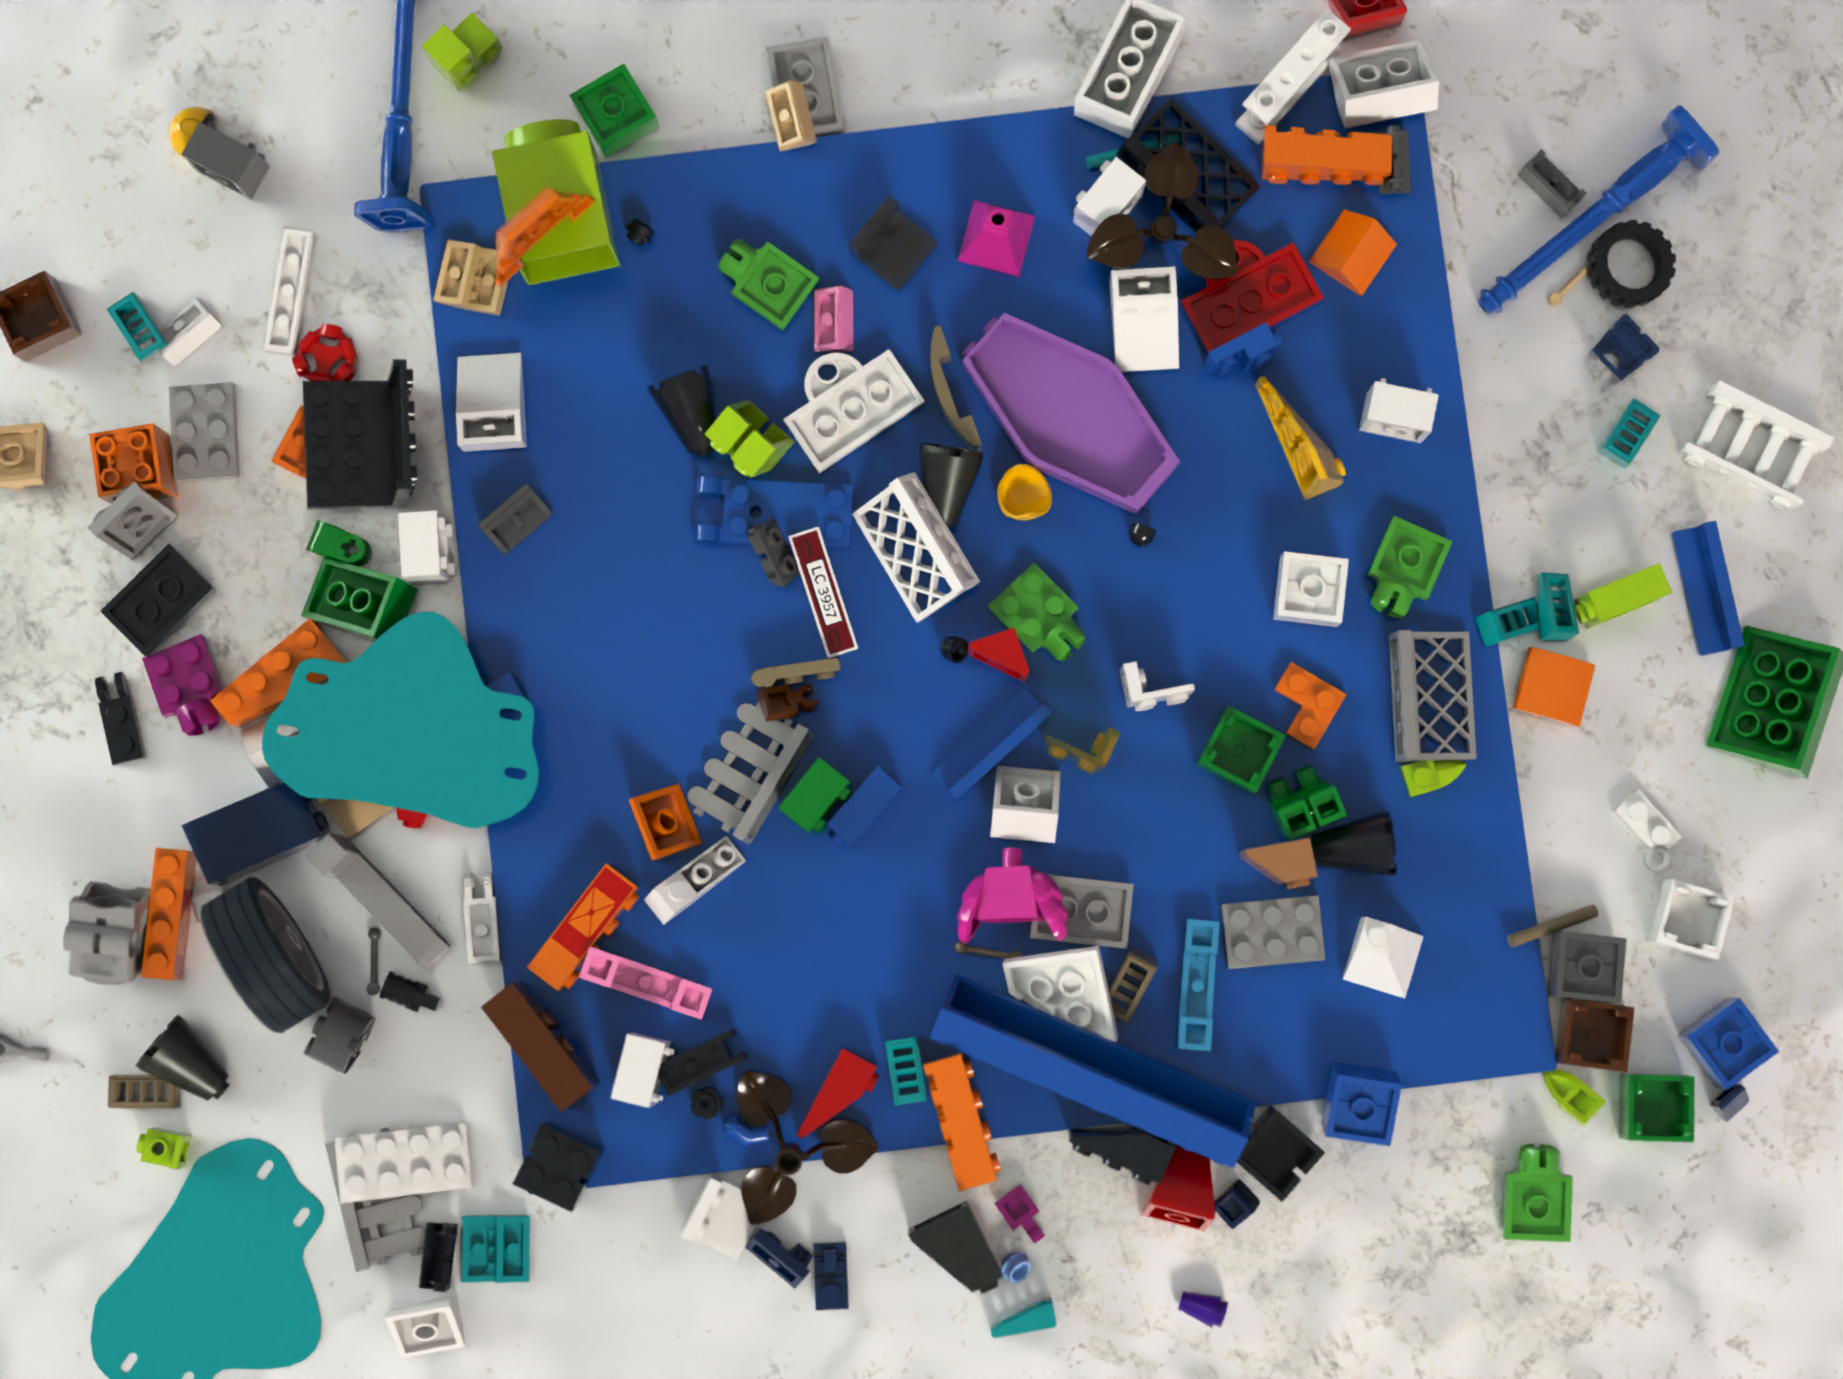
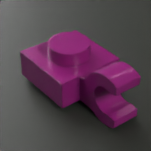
M1021 1184L994 1203L1012 1230L1021 1225L1034 1244L1045 1237L1040 1227L1032 1218L1040 1211Z

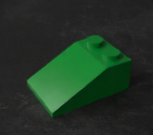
M323 557L301 616L375 642L390 627L408 616L418 589L395 576Z

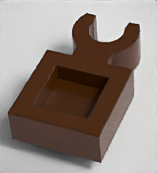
M789 684L759 688L757 698L766 722L795 718L799 709L804 712L816 710L818 700L804 698L811 696L813 687L811 685H803L797 691H792Z

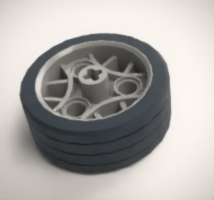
M250 876L202 905L200 912L202 927L216 959L243 1002L264 1026L273 1032L283 1033L330 1003L329 986L313 950L288 910L265 883Z

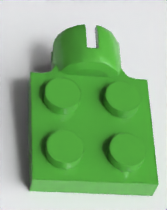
M737 238L729 246L730 250L728 252L731 255L724 252L719 262L720 271L734 280L736 284L731 295L784 331L820 278L768 241L761 249H755L744 240Z
M1393 516L1367 574L1377 581V587L1371 598L1372 607L1382 613L1383 608L1388 606L1391 599L1393 602L1387 616L1402 618L1408 613L1414 598L1426 601L1431 594L1453 541L1397 516Z
M1035 563L1026 569L988 605V609L1008 629L1015 627L1018 639L1031 653L1043 647L1057 660L1064 661L1073 655L1070 652L1071 648L1064 640L1066 639L1076 650H1079L1086 639L1084 631L1072 619L1079 610L1078 606Z
M1534 1144L1521 1146L1517 1171L1505 1172L1504 1239L1570 1242L1573 1176L1560 1172V1153L1554 1146L1540 1144L1539 1148L1534 1147Z

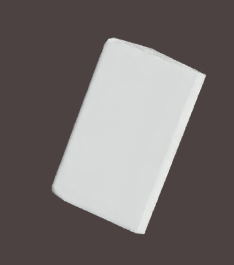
M195 298L159 329L168 344L160 349L159 352L172 366H177L221 328V324L198 298ZM155 337L150 339L152 343L157 341Z

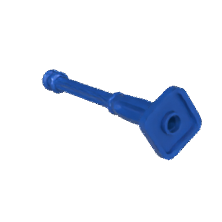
M396 0L391 103L389 113L385 116L386 126L381 156L382 195L378 199L361 200L354 204V216L381 232L426 229L432 226V214L407 197L412 163L411 124L413 119L409 115V92L416 0Z
M1680 105L1676 106L1662 122V129L1667 135L1665 143L1651 150L1635 162L1608 190L1602 192L1600 200L1508 275L1496 277V284L1491 289H1482L1480 291L1481 297L1477 300V303L1486 314L1489 315L1492 312L1500 313L1502 311V304L1507 300H1516L1519 290L1613 213H1621L1623 208L1655 188L1672 173L1682 160H1689L1698 170H1704L1714 161L1719 154L1717 145L1685 108Z

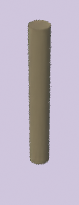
M1595 905L1584 907L1507 936V942L1511 948L1598 917V910Z

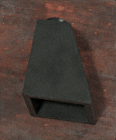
M967 1200L908 1229L910 1240L972 1293L979 1290L983 1294L999 1286L998 1280L1002 1278L1001 1270Z

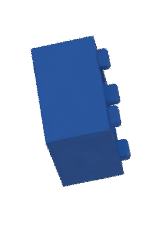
M1728 998L1678 1035L1717 1089L1728 1090L1779 1052L1740 998Z
M1333 1062L1321 1122L1325 1136L1391 1146L1402 1088L1398 1073Z

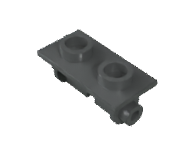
M1389 126L1387 131L1376 132V134L1392 135V173L1390 179L1378 185L1379 194L1411 193L1408 130L1400 131V126Z
M773 517L769 518L761 526L755 524L747 529L749 533L747 538L750 540L756 555L765 553L767 556L760 563L769 582H773L774 586L781 585V587H785L800 574L796 561L792 557L782 532Z

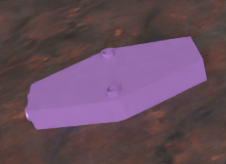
M1005 312L999 319L994 316L984 327L983 332L986 334L978 343L973 340L963 351L962 355L965 358L962 361V367L1022 459L1028 465L1033 466L1044 474L1137 514L1174 472L1180 461L1120 369L1108 358Z

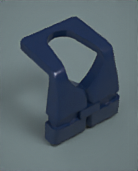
M1624 314L1614 324L1615 327L1612 330L1609 329L1598 344L1589 352L1594 360L1601 361L1609 369L1611 377L1616 383L1621 382L1626 376L1642 366L1643 361L1651 359L1659 352V347L1647 334H1640L1641 328L1628 314ZM1603 354H1619L1618 369Z

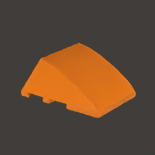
M549 187L543 188L495 231V283L498 287L503 286L524 267L519 258L567 216L571 222L575 221L596 200L592 196L568 193Z

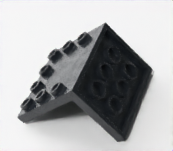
M393 359L387 381H303L307 509L404 508L408 496L413 495V490H415V485H417V466L411 465L410 453H416L415 433H409V421H414L415 418L414 401H409L411 388H413V369H407L406 359Z

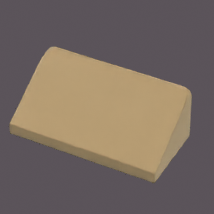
M789 80L766 90L765 94L779 151H787L816 143L817 139L803 84Z

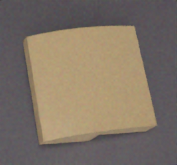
M447 240L433 301L452 307L500 316L508 281L500 288L495 283L496 250L481 248L474 243Z

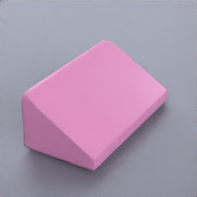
M843 286L815 289L814 352H852L853 291Z

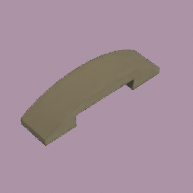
M941 325L936 326L932 335L930 357L931 376L936 398L947 422L957 436L972 450L981 451L982 443L972 415L959 419L941 367L942 364L951 361V354Z

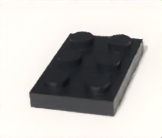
M168 544L100 612L144 656H149L216 589L171 544Z

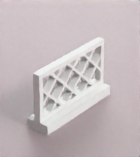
M915 472L896 478L889 483V487L852 513L916 623L924 620L955 597L980 582ZM893 493L900 502V512L888 509L889 497ZM870 510L880 513L878 528L871 526L864 514ZM887 515L899 519L897 534L886 531ZM906 521L911 522L917 531L916 539L904 536ZM885 537L896 540L894 555L887 553L885 550ZM903 543L915 546L913 561L902 558ZM923 549L928 550L933 557L932 567L921 564ZM901 564L912 567L911 582L904 581L901 577ZM920 570L931 573L930 588L918 585ZM939 576L944 577L952 589L948 594L937 591ZM917 592L929 595L928 605L924 611L921 610L916 602Z

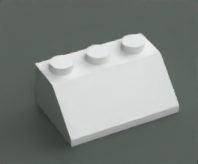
M1421 39L1329 58L1336 106L1345 129L1438 109L1439 80Z

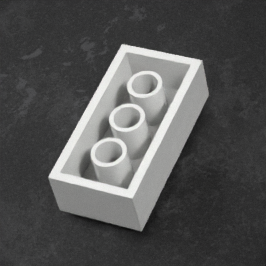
M1125 0L1075 97L1074 115L1123 137L1129 138L1133 135L1184 36L1186 17L1146 0Z

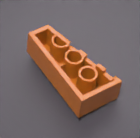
M1265 125L1262 144V179L1269 180V183L1285 184L1288 180H1301L1302 184L1310 185L1318 184L1320 180H1332L1333 184L1347 185L1351 184L1352 180L1364 181L1367 185H1381L1384 181L1390 179L1392 173V135L1350 132L1347 134V137H1341V133L1325 129L1315 133V135H1309L1301 127H1291L1290 131L1276 132V125Z
M309 618L212 698L210 702L230 726L241 728L275 711L286 697L293 674L302 661L310 658L341 663L350 661L319 623ZM312 672L306 676L307 681L323 685L328 682V677L323 674Z

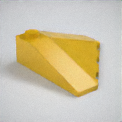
M1265 376L1258 378L1255 386L1304 499H1310L1339 487L1344 482L1343 476L1346 475L1340 458H1334L1332 451Z

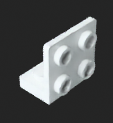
M1136 661L1123 664L1119 670L1126 707H1134L1135 712L1153 709L1157 705L1156 702L1165 700L1167 706L1184 703L1189 699L1188 696L1195 691L1194 684L1143 693L1142 691L1147 687L1145 672L1143 668L1138 669Z
M709 1173L680 1230V1237L691 1243L693 1240H696L734 1260H738L757 1225H752L748 1221L741 1188Z

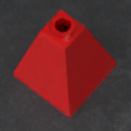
M1177 1145L1160 1183L1155 1185L1143 1207L1141 1215L1204 1232L1215 1218L1210 1158L1194 1151H1187L1180 1145Z

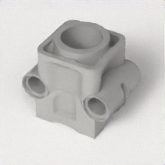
M90 881L80 896H75L70 900L69 922L64 932L63 947L65 951H70L69 974L71 976L82 977L88 982L102 985L123 984L136 979L142 972L150 888L120 889L108 883Z

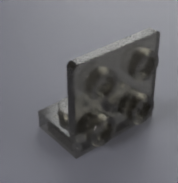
M888 196L848 245L851 255L896 291H900L937 247V241L899 211V203L891 196Z

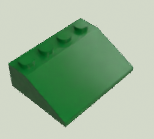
M1745 626L1742 635L1745 646L1737 650L1706 746L1776 771L1808 779L1843 672V652L1837 647Z

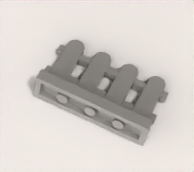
M759 702L756 707L749 703L739 706L737 716L745 723L740 734L734 731H727L721 736L720 740L723 748L729 751L723 762L713 758L705 763L704 771L707 776L712 778L711 783L707 789L695 786L688 792L689 802L696 806L693 811L695 814L702 817L704 812L717 818L723 822L721 829L730 833L731 829L734 828L735 831L732 835L748 845L752 843L815 736L813 732L799 723L793 729L792 726L795 722L789 718L785 719L784 722L779 720L766 722ZM753 729L773 739L767 750L748 740ZM783 745L784 748L781 751L780 755L777 757L776 753L779 750L780 746ZM737 756L757 767L751 778L732 768ZM766 772L768 775L765 778L763 784L761 785L759 784V782L763 777L764 773ZM721 784L740 795L734 806L715 795ZM748 800H750V806L748 807L746 812H743V809L746 806Z
M387 1127V1128L380 1129V1131H381V1132H387V1131H389V1129H388V1127ZM334 1142L326 1143L325 1146L339 1200ZM399 1196L397 1199L372 1205L371 1200L363 1201L364 1208L356 1210L354 1202L340 1204L356 1272L369 1269L368 1261L377 1259L378 1265L385 1264V1257L408 1250H410L411 1256L418 1255V1248L424 1246L426 1228H413L410 1216L419 1213L422 1208V1201L418 1196ZM402 1218L405 1231L380 1237L378 1224ZM369 1227L372 1240L364 1242L361 1229Z

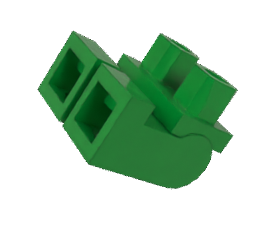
M1311 765L1304 766L1295 771L1300 784L1297 788L1290 790L1284 777L1267 783L1271 798L1267 800L1268 805L1272 810L1280 831L1289 840L1317 829L1315 824L1322 827L1347 816L1335 785H1328L1325 780L1319 777Z

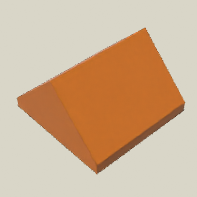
M1344 209L1309 260V263L1362 297L1397 243L1376 219Z
M680 784L629 799L652 861H660L702 844Z

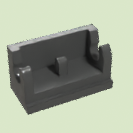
M1541 149L1532 160H1529L1523 166L1518 176L1550 208L1563 218L1587 193L1583 189L1579 190L1545 157L1546 153Z
M526 483L480 522L478 526L504 555H507L550 518L553 513Z

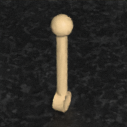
M1589 260L1563 288L1549 296L1548 302L1551 305L1556 306L1560 304L1562 296L1587 273Z

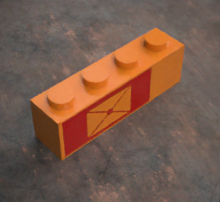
M155 848L141 977L183 980L192 904L190 898L193 895L196 857L193 851Z
M606 863L527 968L555 990L562 991L564 987L569 990L579 978L580 973L577 970L584 962L589 947L600 949L597 944L604 935L608 938L612 935L620 924L617 920L620 913L624 909L630 911L638 901L640 896L636 892L640 887L613 866Z

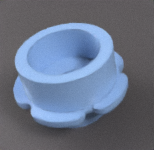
M1021 1252L1006 1255L1001 1263L1002 1277L1005 1280H1010L1012 1283L1021 1282L1031 1271L1028 1256Z

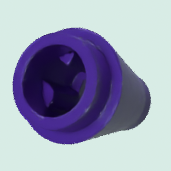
M1183 1291L1178 1310L1183 1311L1185 1314L1213 1328V1325L1221 1328L1229 1302L1221 1300L1222 1296Z

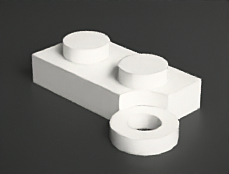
M1636 789L1613 812L1647 848L1643 857L1646 867L1651 871H1662L1670 863V854L1667 850L1678 842L1682 836L1639 789ZM1655 852L1662 856V862L1659 865L1654 864L1651 860Z

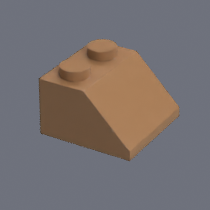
M1310 838L1246 849L1239 852L1240 859L1276 884L1286 883L1287 889L1310 885L1309 879L1318 877Z

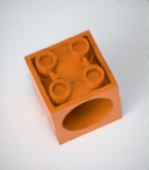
M151 423L89 434L99 498L112 504L117 499L118 493L133 482H136L158 499L178 496L177 483L173 478L170 435L158 426Z

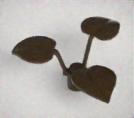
M1170 143L1154 155L1148 162L1144 172L1146 186L1150 192L1160 197L1167 196L1162 215L1154 219L1149 230H1136L1135 222L1129 215L1115 214L1109 216L1096 228L1087 248L1086 257L1088 260L1099 262L1111 268L1124 269L1135 265L1143 254L1144 243L1139 237L1140 235L1150 238L1158 245H1165L1171 240L1175 242L1186 241L1190 244L1183 249L1181 259L1184 266L1191 273L1208 279L1229 278L1237 273L1235 245L1230 234L1223 228L1204 226L1196 232L1194 238L1176 233V222L1169 216L1173 196L1179 199H1187L1194 193L1198 184V171L1192 156L1177 143Z
M746 1071L739 1081L737 1090L740 1113L754 1127L765 1126L772 1120L778 1146L780 1147L776 1157L777 1172L771 1167L760 1166L747 1173L743 1180L741 1188L742 1199L750 1224L754 1225L770 1221L790 1208L795 1200L797 1187L792 1178L782 1175L797 1173L802 1166V1161L809 1159V1156L823 1149L822 1160L824 1164L833 1172L840 1174L856 1171L878 1151L879 1145L873 1135L862 1125L848 1119H836L825 1124L821 1131L823 1143L813 1146L806 1152H803L801 1147L795 1143H785L777 1116L784 1114L790 1106L791 1094L788 1086L783 1080L774 1075Z

